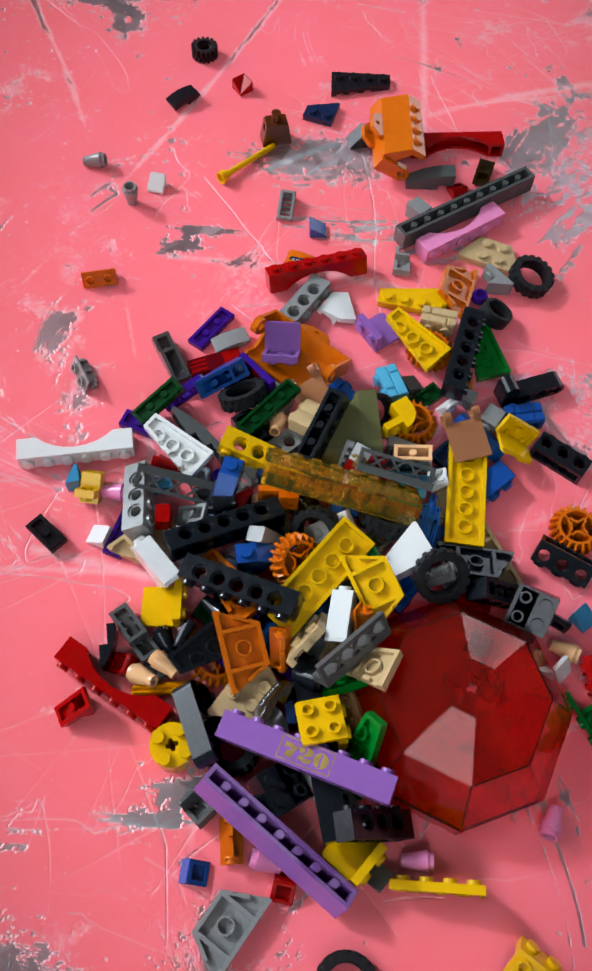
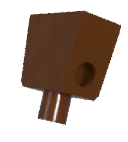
M278 109L272 110V115L263 118L260 132L263 147L271 143L276 145L291 144L286 114H281V111Z

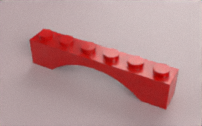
M502 131L424 133L425 158L446 149H466L486 157L502 156L505 146Z
M353 248L348 251H338L328 255L322 254L318 257L304 258L299 261H289L279 265L274 264L265 267L266 286L270 294L287 291L300 279L317 272L337 271L350 277L367 274V255L362 248Z
M71 636L54 656L58 662L56 666L65 673L69 670L75 674L73 678L82 685L85 682L91 686L90 690L99 697L101 694L108 698L107 702L117 709L120 706L126 710L124 714L133 721L137 718L143 722L141 726L150 733L167 723L174 714L173 707L156 695H131L110 686L96 672L87 647Z

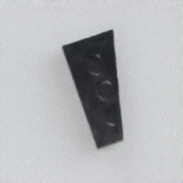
M332 72L331 97L336 96L337 93L349 95V92L354 91L364 93L365 90H370L371 92L390 90V75Z

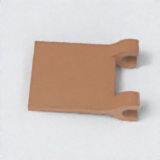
M312 363L306 367L313 376L299 386L295 378L290 379L301 388V392L295 397L298 405L306 399H311L321 404L329 388L322 376L319 364Z
M478 405L468 410L469 420L453 423L450 412L442 414L443 416L440 417V421L445 428L456 464L492 455Z

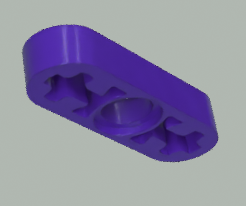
M198 374L184 383L182 386L185 391L165 409L171 412V407L175 406L178 408L197 395L198 391L194 382L204 375Z

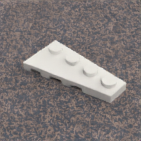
M157 413L143 425L145 431L183 474L196 476L214 456L213 450Z

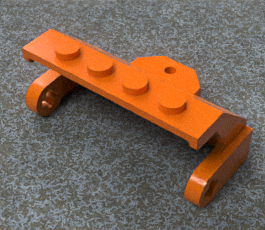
M409 94L379 98L370 108V122L361 127L362 139L372 149L373 168L397 181H403L409 176L408 167L397 160L411 155L420 160L426 157L421 102Z
M277 309L259 315L253 320L250 330L256 335H261L253 347L246 349L244 353L264 371L269 373L271 377L276 378L280 382L287 378H295L299 386L313 377L306 368L312 363L319 364L322 376L328 385L346 374L352 359L331 346L328 335L316 327L301 324V350L298 364L287 366L284 363L271 365L267 364V362H262V353L265 350V323L267 321H295Z

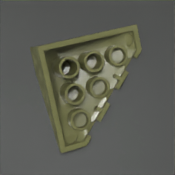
M376 389L358 390L353 395L354 398L349 403L318 464L319 467L335 468L347 439L354 442L357 440L373 450L383 453Z

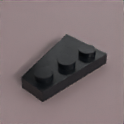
M214 619L166 657L179 675L223 659Z

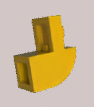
M405 396L391 403L388 413L392 420L384 423L381 430L384 438L390 435L395 436L400 431H402L404 436L410 432L416 417V410L408 397Z
M95 470L82 471L80 487L74 490V497H79V502L98 505L102 498L100 491L101 487L105 485L106 472Z

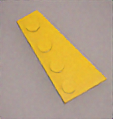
M380 288L377 306L396 309L399 306L406 312L421 314L423 305L446 309L447 304L437 293L438 288Z
M399 306L386 316L387 323L426 373L450 353L451 347Z
M396 875V879H390L389 889L391 891L422 894L429 892V894L435 895L453 894L454 896L467 898L474 895L479 896V899H487L486 885H481L480 880H467V884H458L457 879L443 878V882H433V877L419 876V881L410 880L408 875Z

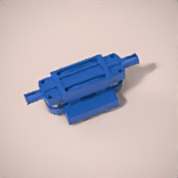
M430 494L428 503H422L420 511H417L415 518L407 516L411 523L417 522L432 548H436L437 541L441 542L444 534V527L439 525L441 509L436 506L438 495L434 497V494Z

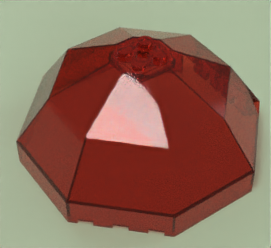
M456 599L452 603H443V605L432 603L387 618L392 634L377 647L401 650L404 656L386 692L367 684L366 687L355 690L363 715L368 711H374L388 723L375 768L380 770L382 767L389 768L395 771V776H398L399 780L391 803L396 806L400 805L402 809L410 810L420 818L434 825L436 824L454 835H459L543 802L573 712L536 636ZM469 683L477 686V694L467 691L466 688L469 687Z

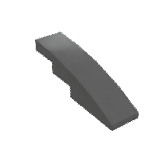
M175 406L171 407L172 417L178 427L213 450L215 457L222 465L224 457L216 452L219 446L218 440L190 415Z
M125 602L108 613L141 663L158 676V683L168 677L150 667L151 664L148 663V659L159 647L128 604Z

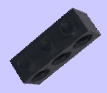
M545 431L530 451L533 459L576 486L592 464V460L586 455L579 453L570 445L561 442L555 436Z
M543 534L530 559L533 560V563L538 567H545L551 570V573L557 577H564L573 586L585 589L592 578V560ZM540 550H547L550 555L543 556ZM558 560H566L568 565L561 566ZM581 569L584 570L587 574L584 576H580L576 573V571Z
M486 576L470 579V584L466 587V601L509 609L519 585Z

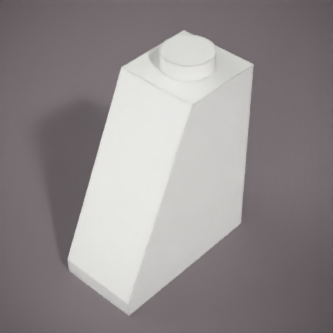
M416 521L411 523L386 555L398 581L413 574L412 570L416 566V560L420 559L425 551L429 552L432 549Z
M141 535L132 541L134 545L130 549L158 587L166 588L179 578L177 567L150 535L145 537Z
M339 586V590L332 589L324 641L342 643L353 633L354 622L351 620V613L357 606V594L354 590H351L352 587Z

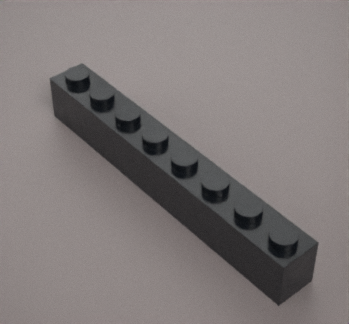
M315 654L298 657L297 664L291 668V671L293 672L295 667L316 669L315 665L319 661H316ZM293 680L297 702L324 697L322 694L323 689L314 691ZM333 742L325 743L330 746L329 750L337 753L338 748L333 747ZM311 777L323 845L336 843L333 812L341 811L342 806L349 805L347 794L343 795L341 788Z

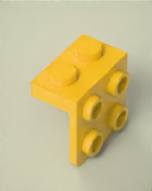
M509 413L495 428L500 450L506 455L514 456L520 463L530 465L532 459L528 446L537 438L540 432L535 427Z
M175 580L174 587H145L143 589L141 623L144 627H161L164 625L179 627L183 619H186V607L183 606L184 599H187L188 588L184 587L182 580Z
M339 694L295 703V712L303 746L308 747L337 741L339 749L348 748V739H352L350 726L345 725L346 709L345 705L340 703Z
M376 842L328 844L322 851V857L356 888L359 884L364 886L372 877L369 871L374 865L379 867L387 857L384 852L388 848L382 842L378 844Z
M521 936L516 942L514 956L502 971H563V967L556 958L548 956L541 951L540 947L533 940H527L524 936Z

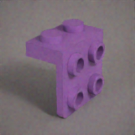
M363 313L357 315L355 329L374 352L400 339L387 323L385 313H379L370 319Z
M267 321L265 323V350L262 353V362H267V364L271 365L284 363L287 366L298 364L301 350V324L299 322Z

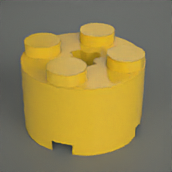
M168 722L153 731L149 742V750L156 765L168 772H179L186 769L190 765L192 757L181 723ZM174 743L176 745L175 751H171L170 744Z

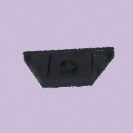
M437 541L436 549L446 547V549L450 548L459 553L468 564L471 574L469 575L470 579L486 576L499 580L514 555V552L440 541ZM454 565L455 574H456V578H457V568H456V566Z

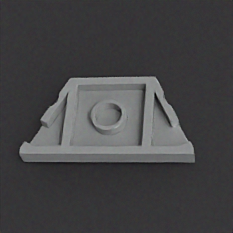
M220 890L192 930V935L208 971H226L272 899L229 890Z

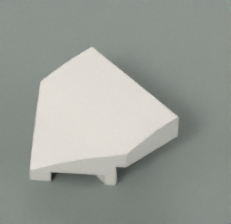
M332 292L317 310L319 314L324 313V315L329 317L333 325L336 321L352 324L356 321L348 292Z

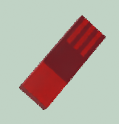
M238 347L188 360L187 365L192 378L198 374L207 375L224 363L239 357L240 351Z

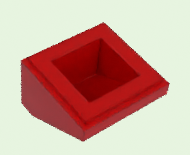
M459 182L454 184V186H446V190L451 198L454 199L467 193L468 186Z
M115 652L108 672L126 678L128 667L133 663H139L140 660L129 653Z
M280 872V874L275 873L270 899H272L271 902L292 906L297 884L284 872Z

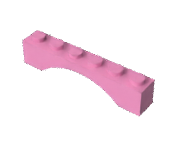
M492 201L482 206L477 217L462 229L448 233L429 232L417 238L414 251L424 263L435 260L438 256L447 254L452 249L461 247L464 243L473 241L476 237L487 234L494 228H499L503 224L505 212Z

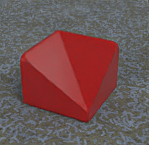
M243 73L232 79V88L242 96L253 91V82Z
M156 504V530L172 528V506L170 504Z

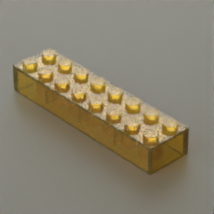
M268 447L261 468V484L409 526L412 522L418 521L423 508L419 492L413 486L398 485L393 480L384 481L372 474L368 476L363 475L355 469L346 470L337 464H325L317 458H305L299 453H287L279 447Z

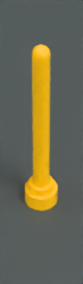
M271 143L229 170H220L216 173L217 180L221 184H225L229 181L231 175L274 150L276 144Z

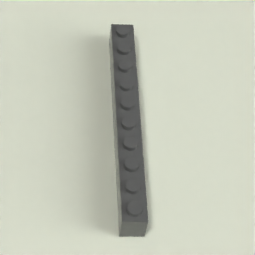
M526 166L397 224L393 239L402 250L415 244L417 238L429 232L440 233L478 215L480 208L492 201L500 205L530 191L535 175Z

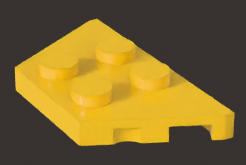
M339 556L359 601H362V607L364 605H371L374 615L378 611H382L387 619L405 596L387 556Z

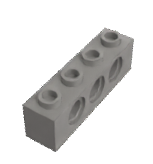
M313 273L280 312L300 324H303L305 321L307 322L311 318L312 313L321 306L323 300L330 296L331 282Z
M287 427L280 432L279 436L273 437L267 443L295 455L304 436ZM253 454L255 458H261L258 454ZM271 462L273 466L279 467L277 463ZM244 467L242 478L251 488L259 485L260 482L256 477V470L251 467Z
M146 460L140 461L141 463L149 464ZM138 462L125 466L121 531L131 540H135L141 535L144 537L152 535L153 526L155 525L153 517L155 492L133 486ZM141 472L138 483L147 485L153 481L150 474Z

